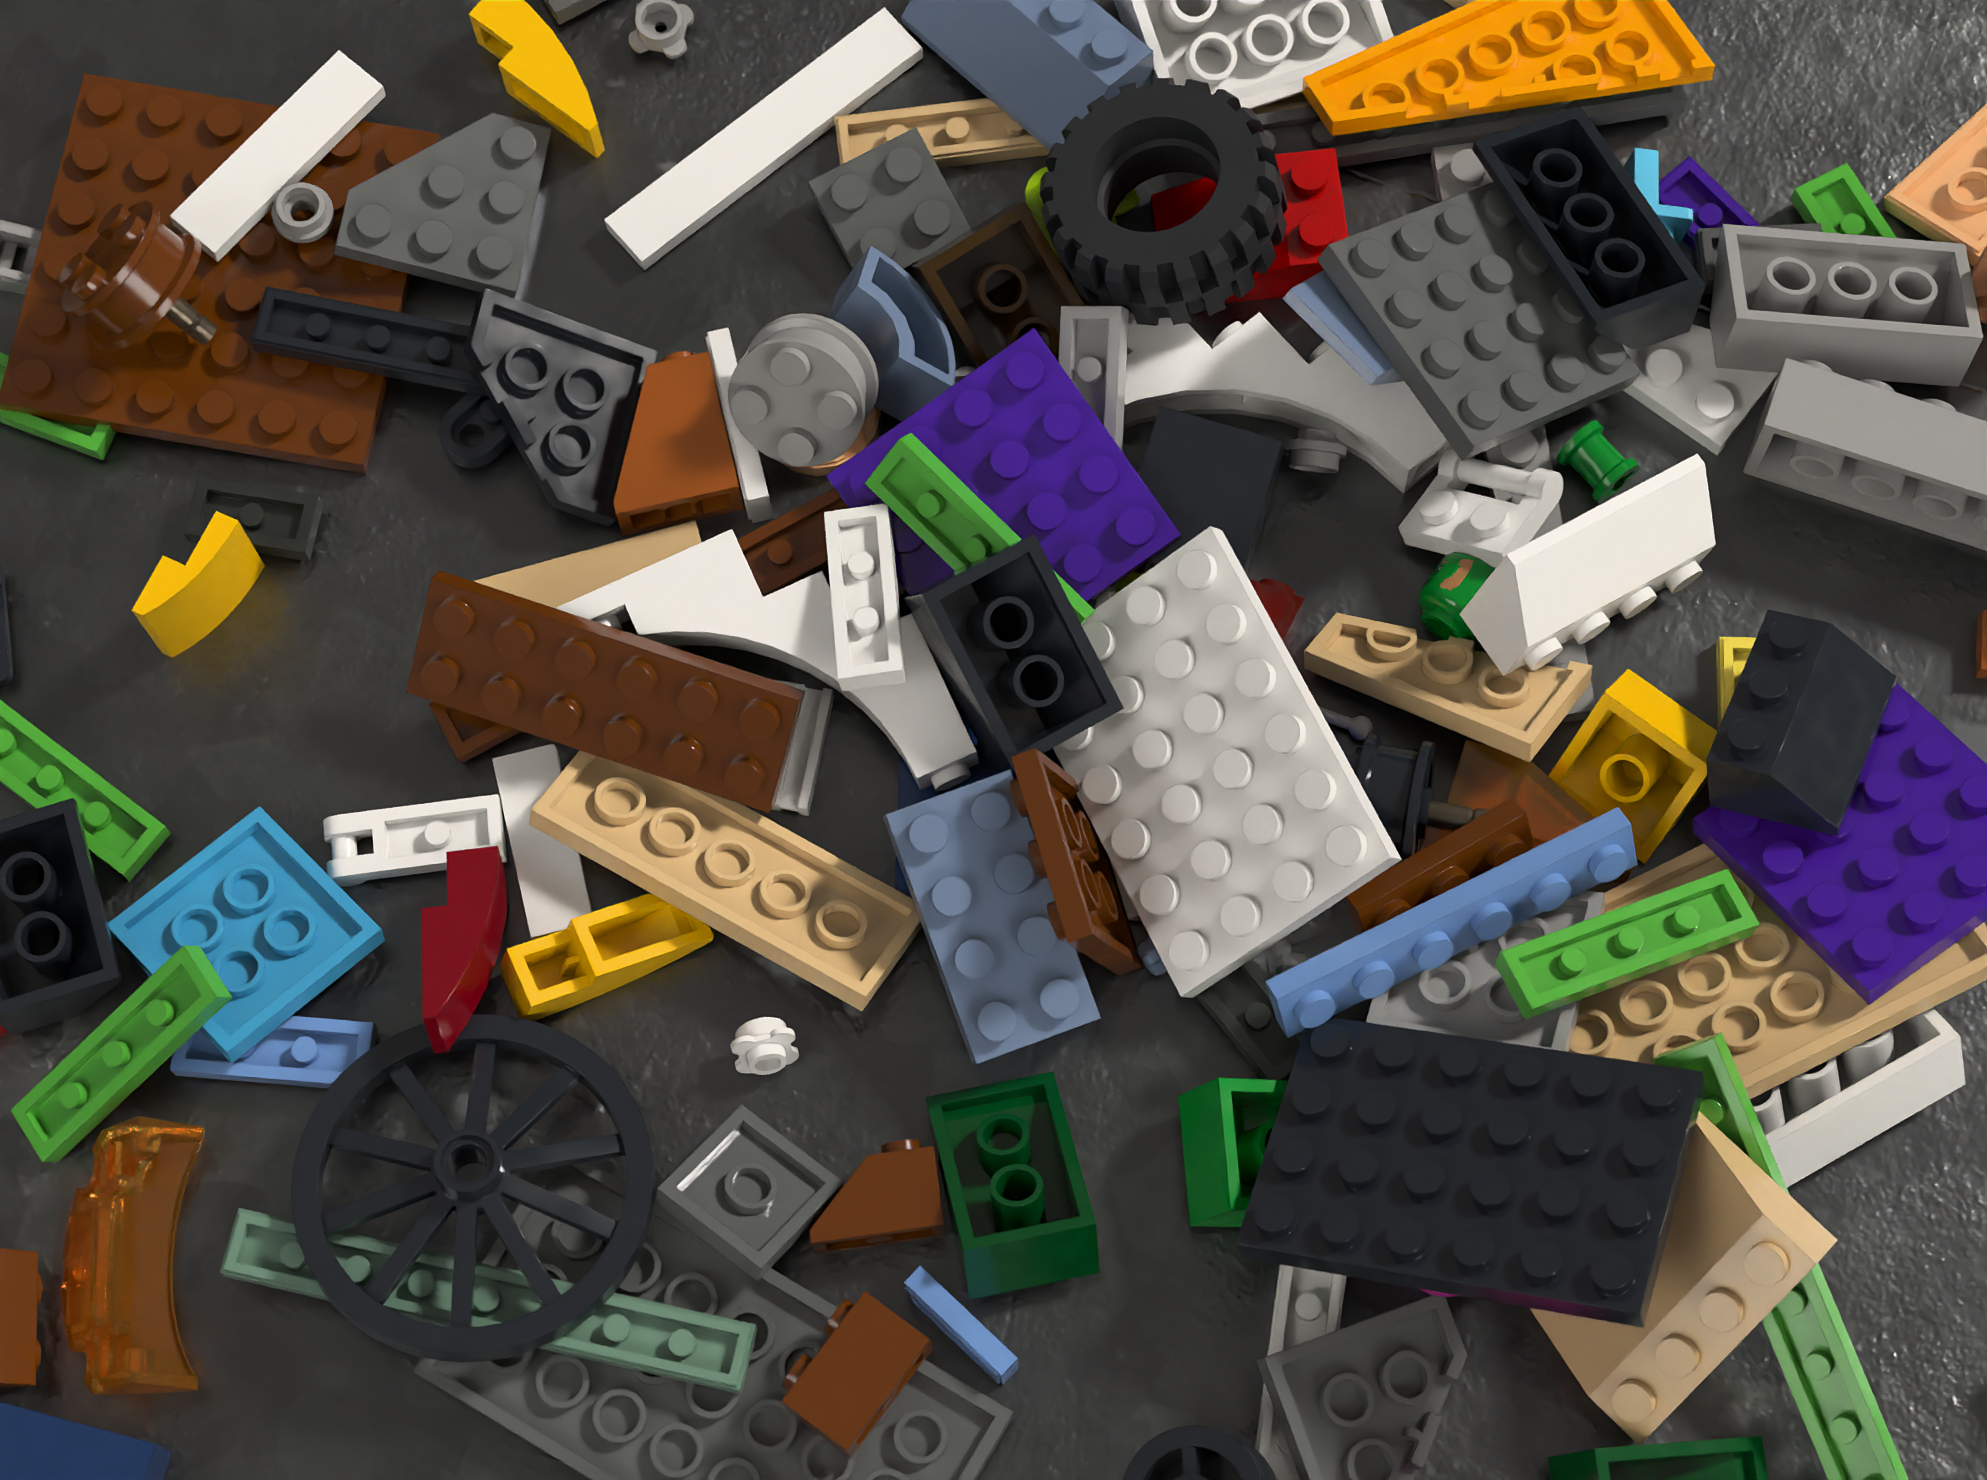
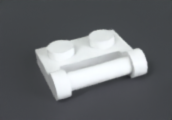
M1451 447L1443 453L1440 459L1438 475L1398 528L1406 545L1445 555L1453 552L1467 553L1496 568L1508 553L1529 543L1561 498L1563 478L1556 471L1538 468L1533 472L1477 460L1474 456L1462 461ZM1471 483L1524 496L1519 504L1463 490Z

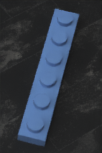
M1619 807L1266 980L1265 983L1278 1024L1287 1038L1305 1030V1028L1318 1027L1327 1022L1332 1016L1366 999L1379 997L1392 986L1426 969L1437 968L1449 958L1485 940L1498 938L1509 928L1543 911H1551L1558 908L1571 897L1600 883L1610 882L1618 878L1626 870L1638 865L1631 823Z

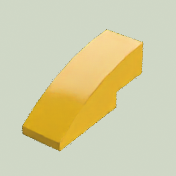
M481 0L470 11L469 17L478 44L501 60L498 66L507 93L595 158H598L605 149L588 91L573 60L552 29L525 0Z
M648 893L573 918L565 930L507 948L498 968L519 1017L536 1021L639 979L710 943L714 936L709 925L654 894Z

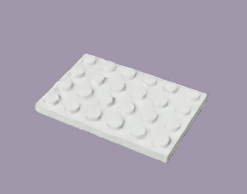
M1212 526L1205 529L1094 609L1095 613L1084 624L1083 629L1124 709L1053 747L1065 772L1076 780L1079 792L1076 794L1181 997L1188 998L1195 997L1402 860L1222 530Z

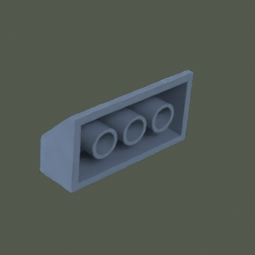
M910 0L901 16L902 24L1049 151L1056 142L1061 144L1065 142L1061 131L1075 116L1082 120L1089 113L1087 105L1104 95L1106 100H1109L1121 94L1119 87L1133 82H1137L1138 88L1153 85V50L1093 0Z

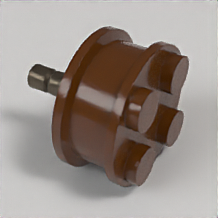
M149 201L138 202L128 209L122 204H117L104 216L97 228V233L99 234L97 239L85 254L78 253L66 264L58 278V282L65 287L61 301L62 309L72 317L88 316L104 329V340L114 349H123L134 344L146 335L164 316L180 329L186 330L187 334L198 343L204 345L216 333L217 325L203 314H198V310L180 297L192 278L200 260L201 243L189 233L178 236L159 221V209Z

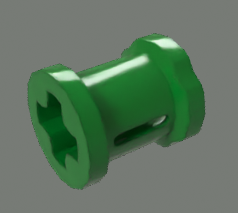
M1594 420L1577 431L1563 445L1556 459L1563 466L1570 464L1594 489L1592 497L1601 504L1618 493L1637 473L1640 465L1634 458L1625 459L1602 435L1604 427L1597 420Z

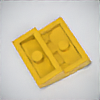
M216 511L186 565L162 556L135 603L132 612L159 650L173 658L203 639L225 620L254 585L265 565L239 521Z

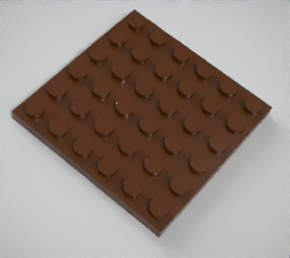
M84 73L0 390V409L28 413L41 419L95 428L97 424L110 425L111 429L115 432L366 474L388 377L254 351L250 340L266 286L400 313L404 312L412 277L411 274L341 257L333 253L348 190L441 141L440 134L361 120L299 181L318 186L328 194L332 201L334 221L330 230L323 237L309 243H296L284 238L274 225L271 209L218 262L202 249L196 270L180 295L183 300L198 310V314H203L217 325L216 333L209 342L201 345L189 336L186 330L180 329L164 316L146 335L134 344L123 349H114L105 342L103 337L104 329L86 315L72 317L62 309L61 301L65 287L58 282V278L66 264L78 253H86L99 236L97 228L100 222L117 204H122L128 209L138 202L149 201L159 209V221L178 236L183 234L172 224L170 215L254 134L280 106ZM307 209L300 210L294 215L293 219L295 221H306L314 216V212Z

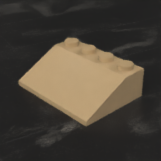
M1699 1111L1644 1328L1530 1308V1310L1589 1398L1638 1445H1641L1807 1275L1837 1242V1239Z

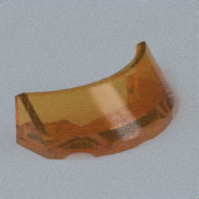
M137 1116L102 1130L92 1148L94 1155L92 1177L86 1187L76 1188L70 1209L63 1248L64 1266L63 1284L61 1286L63 1318L70 1351L85 1353L86 1373L83 1381L92 1394L121 1395L192 1392L198 1390V1377L188 1361L177 1326L173 1296V1256L181 1203L191 1170L205 1139L204 1127Z

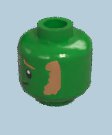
M1453 552L1445 555L1422 586L1418 595V603L1423 612L1420 619L1424 626L1441 640H1448L1450 636L1472 640L1475 643L1479 642L1459 614L1496 568L1467 553Z

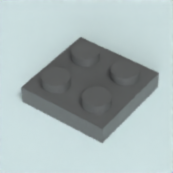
M917 127L808 181V188L852 269L868 248L872 246L908 272L912 270V265L971 230Z
M741 1105L657 1188L655 1202L756 1281H759L822 1215L842 1189L844 1182L745 1106Z

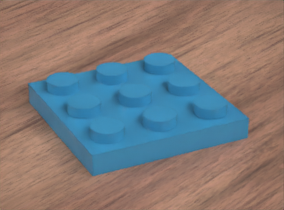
M260 806L108 923L111 937L149 977L183 945L201 947L233 998L199 1030L231 1063L236 1061L385 941L382 929Z

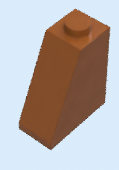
M679 351L665 356L661 362L647 365L613 502L623 536L744 510L709 352L695 354L691 351Z

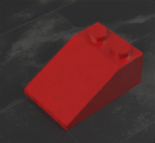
M1335 148L1275 154L1286 193L1288 208L1284 213L1287 224L1284 239L1278 246L1273 245L1276 258L1269 270L1263 275L1257 271L1253 275L1256 286L1240 299L1233 294L1224 300L1225 304L1283 298L1290 289L1324 270L1317 261V258L1329 244L1349 237ZM1204 177L1152 194L1151 208L1155 232L1176 227L1195 216L1209 202L1217 187V183Z

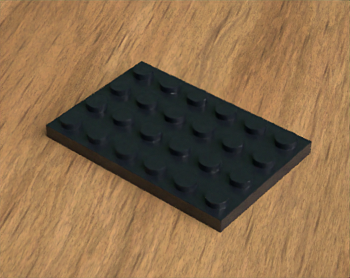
M1331 1017L1327 1022L1318 1027L1305 1028L1235 1245L1241 1258L1644 1328L1705 1090L1703 1072Z

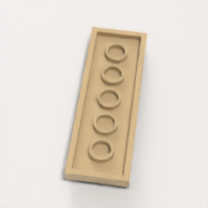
M581 750L532 807L530 812L529 825L860 1011L864 1010L922 928L912 898L750 808Z

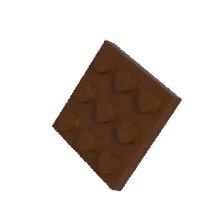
M1036 748L1012 756L1011 759L1017 778L1010 780V791L1020 815L1023 818L1029 816L1036 839L1028 842V849L1041 879L1048 877L1055 901L1047 903V912L1057 938L1060 941L1067 939V943L1073 946L1077 952L1084 953L1092 958L1095 963H1100L1118 976L1143 968L1136 952L1137 946L1109 856L1076 794L1079 792L1076 780Z

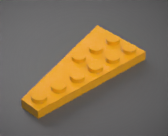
M1475 0L1303 77L1302 92L1331 136L1710 81L1713 78L1715 65L1667 0Z

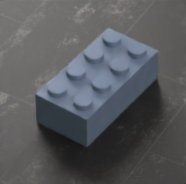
M1010 770L891 812L883 817L969 1057L974 1064H979L1101 1018L1076 949L1067 943V939L1060 941L1052 928L1047 912V903L1055 900L1048 877L1041 879L1032 863L1028 842L1034 840L1035 837L1028 817L1023 818L1014 803L1009 785L1010 780H1013Z

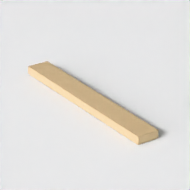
M1301 93L1251 110L1257 115L1311 106L1305 95ZM989 98L834 117L840 165L917 127L938 168L1044 156L1050 152Z

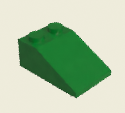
M1218 1077L1178 1095L1190 1226L1241 1227L1288 1080Z

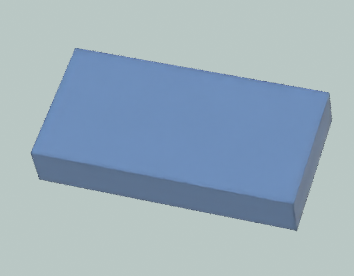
M921 1266L904 1282L907 1299L997 1384L1001 1383L1004 1385L1019 1369L1018 1358Z

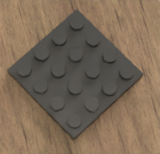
M1494 182L1331 243L1317 258V261L1462 461L1628 388L1642 374L1622 344L1592 329Z

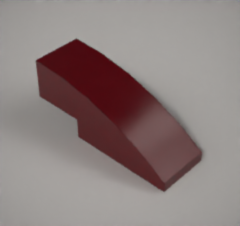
M498 846L446 852L447 905L421 908L422 1019L434 1054L448 1052L469 1022L487 988L500 952L507 918L508 879Z

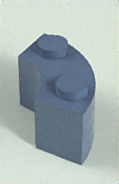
M870 246L837 289L828 318L844 325L856 334L872 355L879 379L878 395L874 407L900 421H904L953 386L955 379L954 349L944 320L922 287L896 262Z

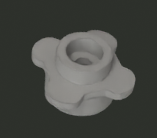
M673 0L641 1L636 6V30L632 31L628 37L630 47L637 53H645L648 50L663 52L666 57L671 59L682 56L687 49V44L684 40L686 28L694 21L691 8L685 4H677ZM665 25L667 27L664 32L656 31L658 26Z

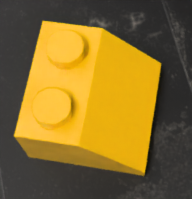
M1627 669L1603 693L1540 789L1586 822L1619 807L1631 823L1636 858L1645 864L1707 783L1706 758L1718 731L1633 671Z

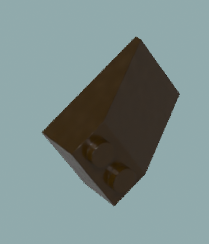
M1025 202L1013 203L911 266L926 293L938 309L948 329L975 369L1033 328H1035L1059 362L1061 306H1085Z

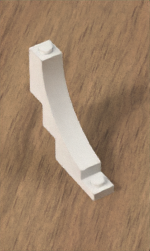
M733 529L556 607V609L622 630V623L632 620L639 636L668 646L701 645L745 650L780 660L810 673L838 690L871 718L903 757L920 790L932 784L936 791L951 788L971 776L969 768L979 764L974 745L912 614L901 618L906 683L841 691L837 678L831 592L823 572L820 571L763 597Z

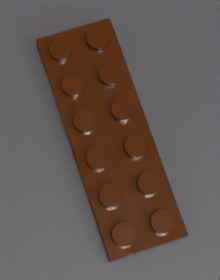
M441 570L430 581L406 693L767 813L771 811L776 802L805 695L804 690Z

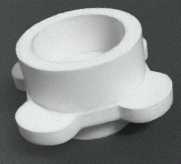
M762 1017L744 1023L737 1029L735 1033L736 1039L730 1045L732 1053L739 1055V1058L735 1061L736 1070L745 1074H772L799 1058L798 1048L791 1046V1043L795 1040L794 1031L787 1028L783 1020L775 1017Z

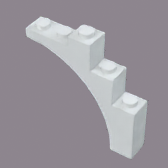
M1260 312L1243 325L1240 321H1236L1226 327L1213 342V349L1188 323L1173 325L1171 318H1159V323L1156 326L1141 325L1136 323L1132 313L1129 314L1123 430L1136 424L1155 421L1159 407L1163 406L1187 414H1238L1280 421L1300 429L1331 431L1336 433L1335 443L1347 446L1349 452L1368 462L1403 494L1439 465L1443 453L1451 448L1449 442L1405 381L1370 386L1325 341L1312 352L1307 363Z

